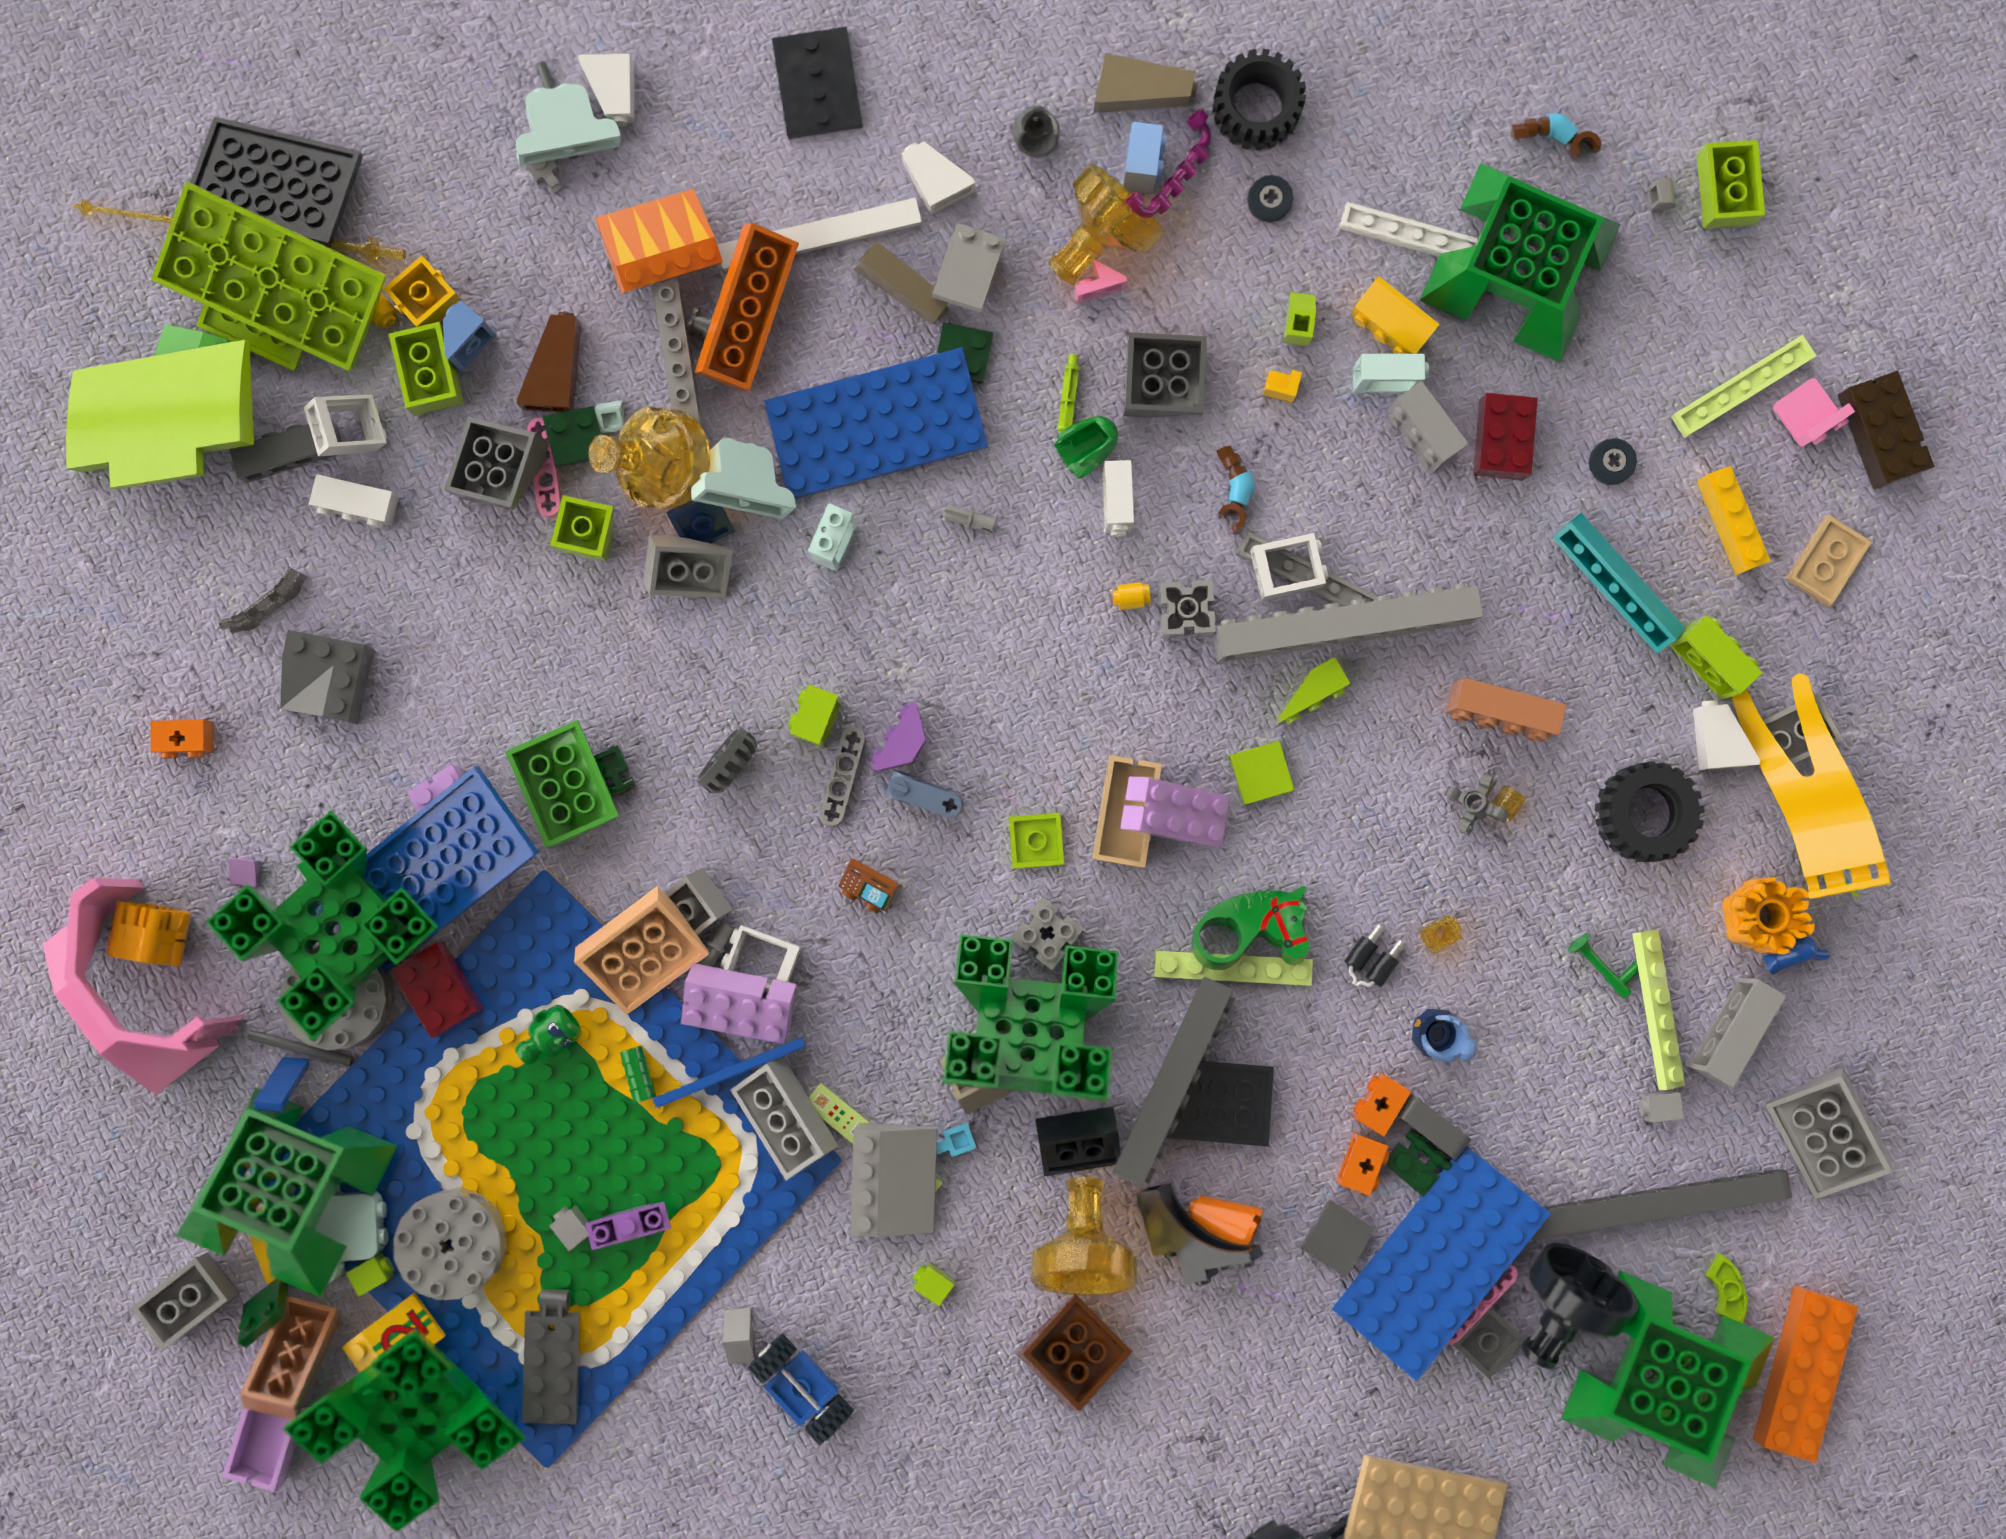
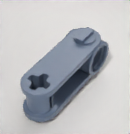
M893 770L885 795L892 799L909 803L946 817H954L959 814L963 804L962 797L958 793L899 770ZM950 798L955 799L954 804L958 805V807H953L951 810L946 809L947 804L943 802L949 801Z

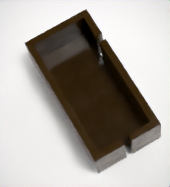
M1899 371L1851 386L1837 394L1841 407L1850 404L1855 411L1847 417L1849 420L1848 425L1873 490L1916 476L1935 467L1927 445L1921 446L1924 437Z

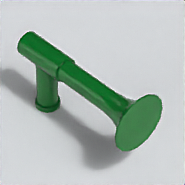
M1589 933L1577 938L1570 945L1568 952L1582 954L1623 999L1628 997L1632 991L1626 984L1639 972L1637 962L1633 961L1621 976L1618 977L1591 948Z

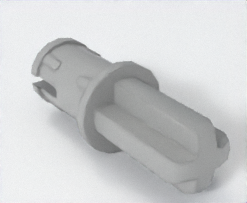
M946 506L943 514L944 519L966 525V529L973 528L991 534L995 522L994 517L973 512L974 509L968 512Z
M721 922L710 942H706L709 955L697 964L713 967L720 954L725 953L723 949L731 938L734 929Z

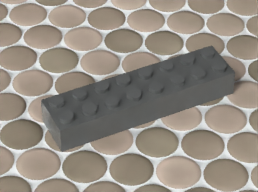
M1205 976L1201 980L1113 1169V1173L1141 1187L1144 1182L1150 1184L1156 1169L1152 1168L1155 1158H1162L1167 1144L1163 1143L1166 1134H1173L1179 1121L1174 1117L1178 1109L1184 1110L1190 1095L1186 1094L1189 1085L1194 1086L1200 1076L1201 1070L1197 1069L1200 1061L1205 1062L1212 1050L1213 1046L1208 1045L1211 1037L1216 1038L1223 1026L1224 1022L1220 1021L1222 1013L1227 1014L1235 1000L1231 996L1232 989Z

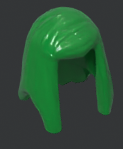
M1098 415L1067 427L1057 435L1058 440L1054 446L1057 449L1058 455L1063 458L1064 465L1069 468L1072 474L1075 473V476L1080 479L1094 471L1110 456L1118 442V430L1111 420Z

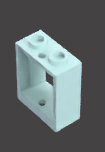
M1361 354L1353 367V393L1407 392L1419 382H1423L1425 378H1428L1429 364L1425 362V354Z
M828 503L808 549V553L814 563L833 571H838L857 527L853 513ZM823 527H826V530H825V532L823 533V532L821 531V529H822Z

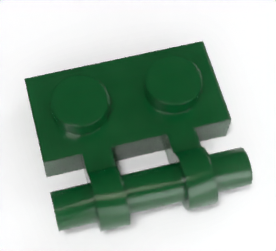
M617 745L594 755L604 780L612 778L614 785L608 787L611 797L617 794L620 796L628 793L629 789L637 786L633 777L623 780L620 775L630 770L620 746Z
M1410 1129L1405 1137L1412 1143L1406 1148L1398 1142L1389 1153L1386 1166L1424 1197L1440 1178L1434 1172V1169L1439 1165L1448 1171L1452 1163L1446 1158V1154L1442 1150H1436L1430 1145L1425 1136L1422 1134L1418 1135L1413 1129ZM1419 1150L1430 1158L1426 1164L1415 1156Z

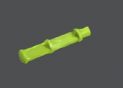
M1069 354L1068 364L1064 368L1057 427L1059 432L1073 425L1080 367L1078 366L1079 355Z

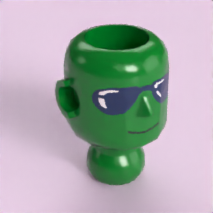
M555 1005L547 1011L541 1010L536 1014L534 1021L528 1027L530 1038L527 1041L519 1042L516 1045L515 1052L526 1065L536 1062L541 1053L547 1057H555L578 1040L581 1035V1027L571 1012L562 1005Z

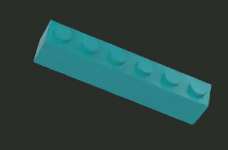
M1581 512L1552 537L1657 654L1677 640L1684 631L1685 627Z

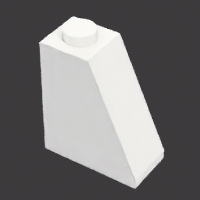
M630 54L578 55V60L606 118L615 121L619 127L626 126L628 123H635L634 63Z
M926 142L920 144L913 143L907 146L904 152L901 153L902 162L931 215L976 192L974 179Z
M1718 700L1701 702V707L1693 709L1699 770L1760 765L1759 757L1728 704L1718 705Z

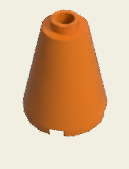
M1200 1195L1198 1200L1192 1199L1187 1213H1190L1191 1218L1212 1235L1232 1243L1251 1245L1261 1222V1215L1264 1213V1209Z

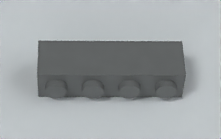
M331 420L337 442H342L338 425ZM309 424L304 426L292 425L287 428V431L281 433H266L262 435L261 439L255 440L254 445L229 449L237 478L246 483L337 456H318Z

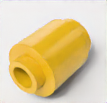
M381 292L372 322L378 328H388L396 322L398 312Z
M1142 582L1120 584L1116 586L1117 590L1112 591L1113 605L1119 606L1120 611L1144 608L1145 605L1151 604L1148 584H1142Z

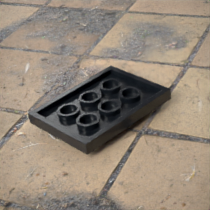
M847 26L772 38L788 139L863 128Z
M1200 1061L1197 1069L1201 1070L1200 1076L1194 1086L1189 1085L1186 1094L1190 1095L1184 1110L1178 1109L1174 1117L1179 1120L1173 1134L1167 1133L1165 1138L1269 1147L1274 1067Z

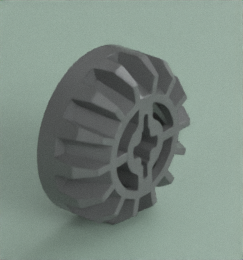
M741 726L737 727L707 762L696 782L710 793H723L730 786L731 782L737 778L738 774L745 768L747 762L751 760L752 755L756 752L757 744L755 737Z

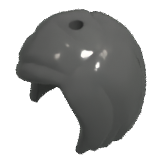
M1038 105L1030 106L1023 110L1015 119L1012 128L1013 139L1017 148L1025 155L1034 158L1044 157L1051 154L1058 147L1060 126L1056 117L1044 107Z

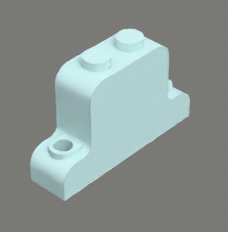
M564 83L551 89L537 88L526 96V116L531 132L520 135L516 140V154L519 166L620 147L621 135L617 123L611 119L598 120L594 118L586 89L583 86Z
M732 438L721 439L707 452V472L702 473L700 480L691 488L693 501L783 519L796 508L793 493L787 488L776 484L773 457L770 451L753 443L734 441Z
M340 1182L334 1190L314 1229L347 1246L329 1283L344 1274V1261L372 1258L381 1253L385 1245H387L388 1231L386 1228L384 1229L387 1207L386 1203L382 1201V1196L377 1191H375L373 1196L363 1191L343 1193L340 1191Z

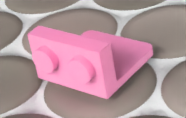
M1811 378L1773 405V410L1800 447L1805 446L1811 441L1814 445L1828 437L1826 431L1832 427L1835 431L1849 422L1847 417L1855 412L1850 404L1838 410L1822 386L1814 378Z

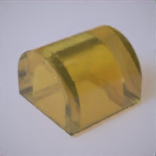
M1503 785L1490 804L1506 809V812L1509 813L1506 820L1510 822L1526 798L1513 788Z

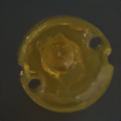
M1090 163L1072 183L1081 223L1071 234V239L1057 255H1052L1048 263L1059 279L1075 285L1079 281V275L1094 259L1097 260L1108 248L1147 254L1165 232L1154 216L1143 218L1132 212L1131 207L1125 202L1132 193L1104 169L1094 163Z
M647 407L637 411L626 421L618 439L610 435L596 437L590 445L589 460L591 466L600 473H613L616 471L622 490L636 505L642 508L671 510L692 500V486L700 480L702 473L709 472L710 450L706 435L701 425L693 416L683 410Z
M1088 1176L1068 1179L1069 1213L1066 1215V1231L1032 1252L1031 1282L1036 1283V1287L1039 1289L1070 1295H1107L1133 1289L1137 1284V1257L1133 1256L1131 1250L1103 1233V1215H1101L1103 1180Z

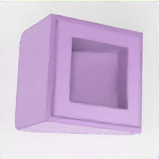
M230 857V883L238 885L248 884L258 887L262 861Z

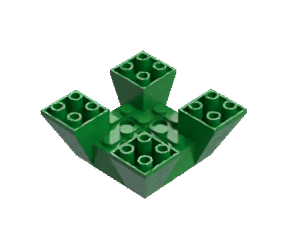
M1480 163L1460 207V211L1485 221L1473 247L1439 255L1419 301L1467 321L1484 290L1527 308L1513 342L1560 363L1581 317L1574 285L1583 265L1597 271L1602 269L1621 224ZM1537 222L1543 223L1545 228H1541ZM1503 235H1508L1512 241H1507ZM1527 245L1534 247L1536 252L1530 251ZM1551 256L1557 257L1559 262H1555ZM1517 268L1522 269L1525 275L1519 274Z
M332 810L290 846L291 850L311 870L313 875L286 900L277 905L247 884L206 921L209 927L241 962L278 951L302 977L277 1002L312 1041L316 1040L356 1003V988L387 959L390 958L398 965L438 928L435 922L402 887L386 900L365 877L368 849ZM323 905V912L321 915L316 916L317 907ZM360 905L361 912L357 917H354L353 911ZM337 924H340V932L334 936L333 929ZM319 942L320 949L314 954L313 946ZM357 942L358 950L354 955H351V946Z
M960 934L954 984L978 1011L976 1034L948 1031L942 1083L1039 1092L1056 1096L1108 1101L1112 1048L1083 1045L1084 1023L1115 1001L1119 951L1066 946L1061 983L1009 978L1013 940ZM1027 1010H1034V1011H1036V1012H1035V1013H1031V1012H1028ZM999 1031H1005L1007 1034H1001ZM1025 1034H1032V1035H1034V1036H1033V1037H1027V1036H1025ZM1051 1037H1059L1060 1040H1054ZM1023 1058H1029V1059H1031L1032 1061L1027 1062V1061H1024V1060H1022V1059H1023Z
M255 1088L230 1134V1141L209 1180L198 1193L176 1236L224 1257L239 1231L266 1242L272 1277L322 1297L347 1246L315 1231L317 1223L339 1182L373 1196L398 1146L351 1126L321 1138L294 1128L304 1109L303 1106L288 1101L281 1112L255 1110L254 1101L261 1089ZM291 1152L290 1158L283 1162L284 1155ZM253 1167L251 1175L246 1177L247 1170ZM277 1177V1183L270 1187L271 1180ZM302 1187L300 1195L294 1198L295 1190ZM264 1202L263 1209L256 1213L258 1205Z
M1620 1270L1617 1277L1625 1281L1633 1291L1638 1302V1310L1623 1331L1630 1336L1619 1367L1612 1383L1580 1369L1561 1419L1611 1442H1614L1631 1429L1670 1445L1663 1463L1664 1466L1716 1489L1736 1439L1725 1433L1742 1387L1756 1388L1775 1337L1722 1315L1712 1341L1673 1324L1671 1292ZM1686 1354H1691L1692 1361L1690 1365L1682 1367L1680 1363L1681 1358ZM1654 1368L1656 1370L1655 1377L1652 1380H1645V1371ZM1681 1380V1389L1677 1392H1671L1670 1386L1672 1382ZM1701 1392H1707V1401L1702 1404L1697 1403V1396ZM1664 1406L1672 1407V1412L1668 1417L1660 1416V1411Z
M419 1329L404 1337L373 1360L359 1374L324 1396L283 1427V1431L321 1465L357 1438L369 1447L380 1460L359 1499L396 1533L439 1502L440 1497L431 1460L451 1444H454L475 1465L483 1470L525 1439V1435L493 1400Z

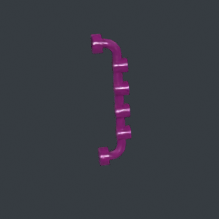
M1202 108L1194 112L1186 121L1193 131L1199 129L1201 134L1199 142L1189 150V155L1176 167V172L1163 184V189L1150 201L1149 207L1146 208L1142 205L1144 199L1137 191L1123 202L1122 207L1128 214L1135 212L1140 217L1150 218L1157 212L1160 215L1165 213L1172 205L1168 200L1170 195L1174 198L1184 190L1185 187L1181 183L1183 178L1185 181H1188L1197 173V169L1193 165L1196 162L1199 165L1209 157L1210 153L1206 148L1211 140V132L1206 123L1208 115Z

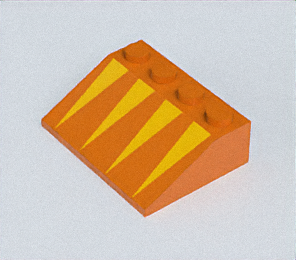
M694 188L595 217L621 294L713 267L723 262L715 236Z

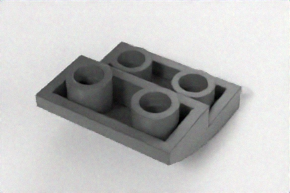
M1329 1200L1326 1202L1316 1223L1311 1226L1300 1249L1343 1277H1347L1375 1229Z

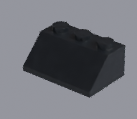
M1113 1106L1035 1119L1044 1177L1116 1165L1121 1151Z

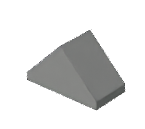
M751 1307L724 1310L723 1345L728 1364L752 1362L755 1359Z

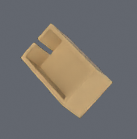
M1110 755L1108 757L1091 860L1145 868L1150 835L1120 828L1124 805L1145 807L1146 802L1125 800L1129 776L1149 777L1159 780L1162 764L1138 760L1136 767L1131 766L1133 759Z

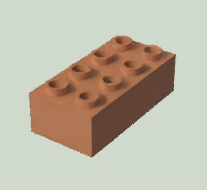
M1462 678L1452 683L1445 713L1452 715L1451 719L1459 722H1467L1468 719L1476 721L1477 726L1492 729L1495 726L1503 728L1502 733L1513 736L1522 733L1528 735V740L1543 742V740H1550V738L1560 734L1567 705L1480 681Z
M287 1296L285 1316L269 1329L240 1392L243 1408L290 1420L299 1416L338 1327L339 1317L337 1308Z

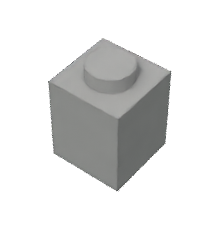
M1668 1090L1641 1094L1639 1111L1645 1121L1655 1123L1684 1119L1680 1092Z
M576 1205L570 1210L565 1206L553 1216L556 1221L550 1225V1228L568 1251L588 1237L585 1224L589 1221Z

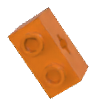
M204 719L151 721V752L161 754L163 759H176L178 754H187V758H203L204 753H213V722Z
M1379 1073L1378 1076L1374 1075L1368 1082L1366 1089L1369 1091L1364 1099L1360 1098L1353 1108V1112H1355L1353 1118L1384 1137L1411 1091L1386 1075ZM1376 1099H1382V1102L1385 1103L1383 1108L1377 1107V1104L1374 1103Z
M1354 1132L1336 1182L1370 1196L1372 1191H1376L1379 1186L1380 1176H1378L1381 1166H1385L1388 1161V1146ZM1367 1161L1370 1166L1369 1168H1361L1359 1163Z

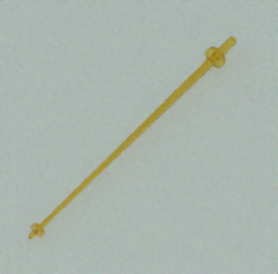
M82 199L80 204H73L74 208L80 209L82 215H90L91 211L165 223H171L173 218L170 216L92 206L90 200ZM369 237L366 244L334 240L332 247H328L335 250L365 254L368 263H375L378 256L400 260L406 259V250L379 246L376 237Z

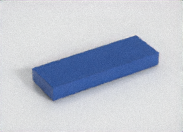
M282 1057L255 1099V1110L281 1112L308 1070L309 1059Z

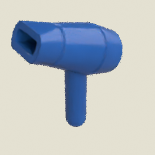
M1806 935L1807 937L1795 939L1796 942L1793 948H1787L1790 951L1789 953L1768 954L1763 956L1769 972L1774 975L1784 968L1801 964L1808 960H1827L1830 957V953L1827 950L1818 949L1815 941Z

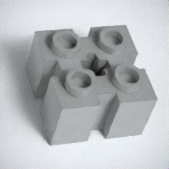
M1213 580L1192 581L1189 588H1182L1181 582L1160 583L1158 587L1159 608H1166V614H1162L1160 617L1161 639L1182 638L1184 631H1192V637H1208L1215 634V611L1208 612V606H1211L1214 602ZM1184 604L1188 605V609L1192 608L1193 610L1189 615H1185L1181 611Z
M1041 896L1029 912L1034 918L1028 925L1022 921L1010 938L1026 951L1030 946L1038 951L1035 958L1053 970L1065 954L1060 948L1065 942L1072 945L1084 928L1068 915L1063 920L1055 915L1059 909ZM1051 926L1053 928L1051 932L1054 934L1053 938L1042 940L1040 937L1042 933L1039 932L1042 927L1047 929Z

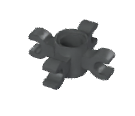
M1484 772L1477 789L1470 790L1467 793L1448 786L1444 794L1447 796V799L1462 804L1466 809L1456 827L1460 833L1469 836L1476 819H1482L1486 816L1505 823L1509 815L1506 812L1507 810L1490 804L1487 799L1497 782L1494 776ZM1478 799L1483 801L1478 809H1471L1473 801Z

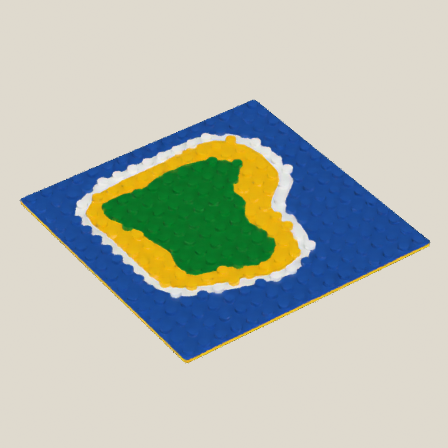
M542 870L455 959L485 1009L442 1036L431 1039L410 1005L307 1110L294 1126V1128L318 1138L351 1126L398 1146L376 1189L387 1207L384 1229L386 1228L388 1231V1243L381 1253L392 1262L394 1267L392 1272L395 1276L368 1291V1293L387 1312L413 1293H416L446 1335L434 1345L485 1392L525 1435V1439L520 1444L545 1468H549L842 1160L841 1156L833 1150L804 1170L785 1180L731 1092L733 1087L755 1073L753 1070L739 1074L659 1108L655 1107L653 1098L633 1103L625 1070L622 1066L621 1051L638 1046L643 1047L656 1096L743 1060L712 1030L681 1024L683 1002L667 986L626 1015L574 962L575 947L604 925L548 870ZM555 1005L564 1006L581 1027L580 1037L557 1056L547 1057L541 1053L536 1062L526 1065L516 1054L515 1048L519 1042L527 1041L530 1038L528 1027L534 1021V1017L541 1010L547 1011ZM291 1152L284 1155L283 1162L290 1158ZM277 1177L271 1180L270 1187L277 1183ZM340 1182V1191L343 1193L360 1191ZM302 1187L295 1190L294 1198L300 1195ZM465 1188L484 1195L498 1208L503 1218L502 1222L505 1226L508 1248L501 1268L486 1285L460 1299L436 1300L419 1294L403 1280L394 1260V1236L400 1219L414 1203L440 1190ZM659 1202H665L671 1225L670 1229L595 1250H592L589 1237H586L570 1251H568L550 1228V1225L556 1221L553 1216L565 1206L570 1210L576 1205L586 1219L591 1222L619 1211ZM451 1239L447 1240L449 1242V1247L453 1248V1246L451 1245L453 1241ZM372 1258L344 1261L345 1270L349 1272ZM542 1289L570 1290L571 1298L568 1312L581 1313L578 1421L576 1424L522 1422L525 1311H540L539 1299ZM550 1324V1327L552 1329H555V1326L553 1324Z

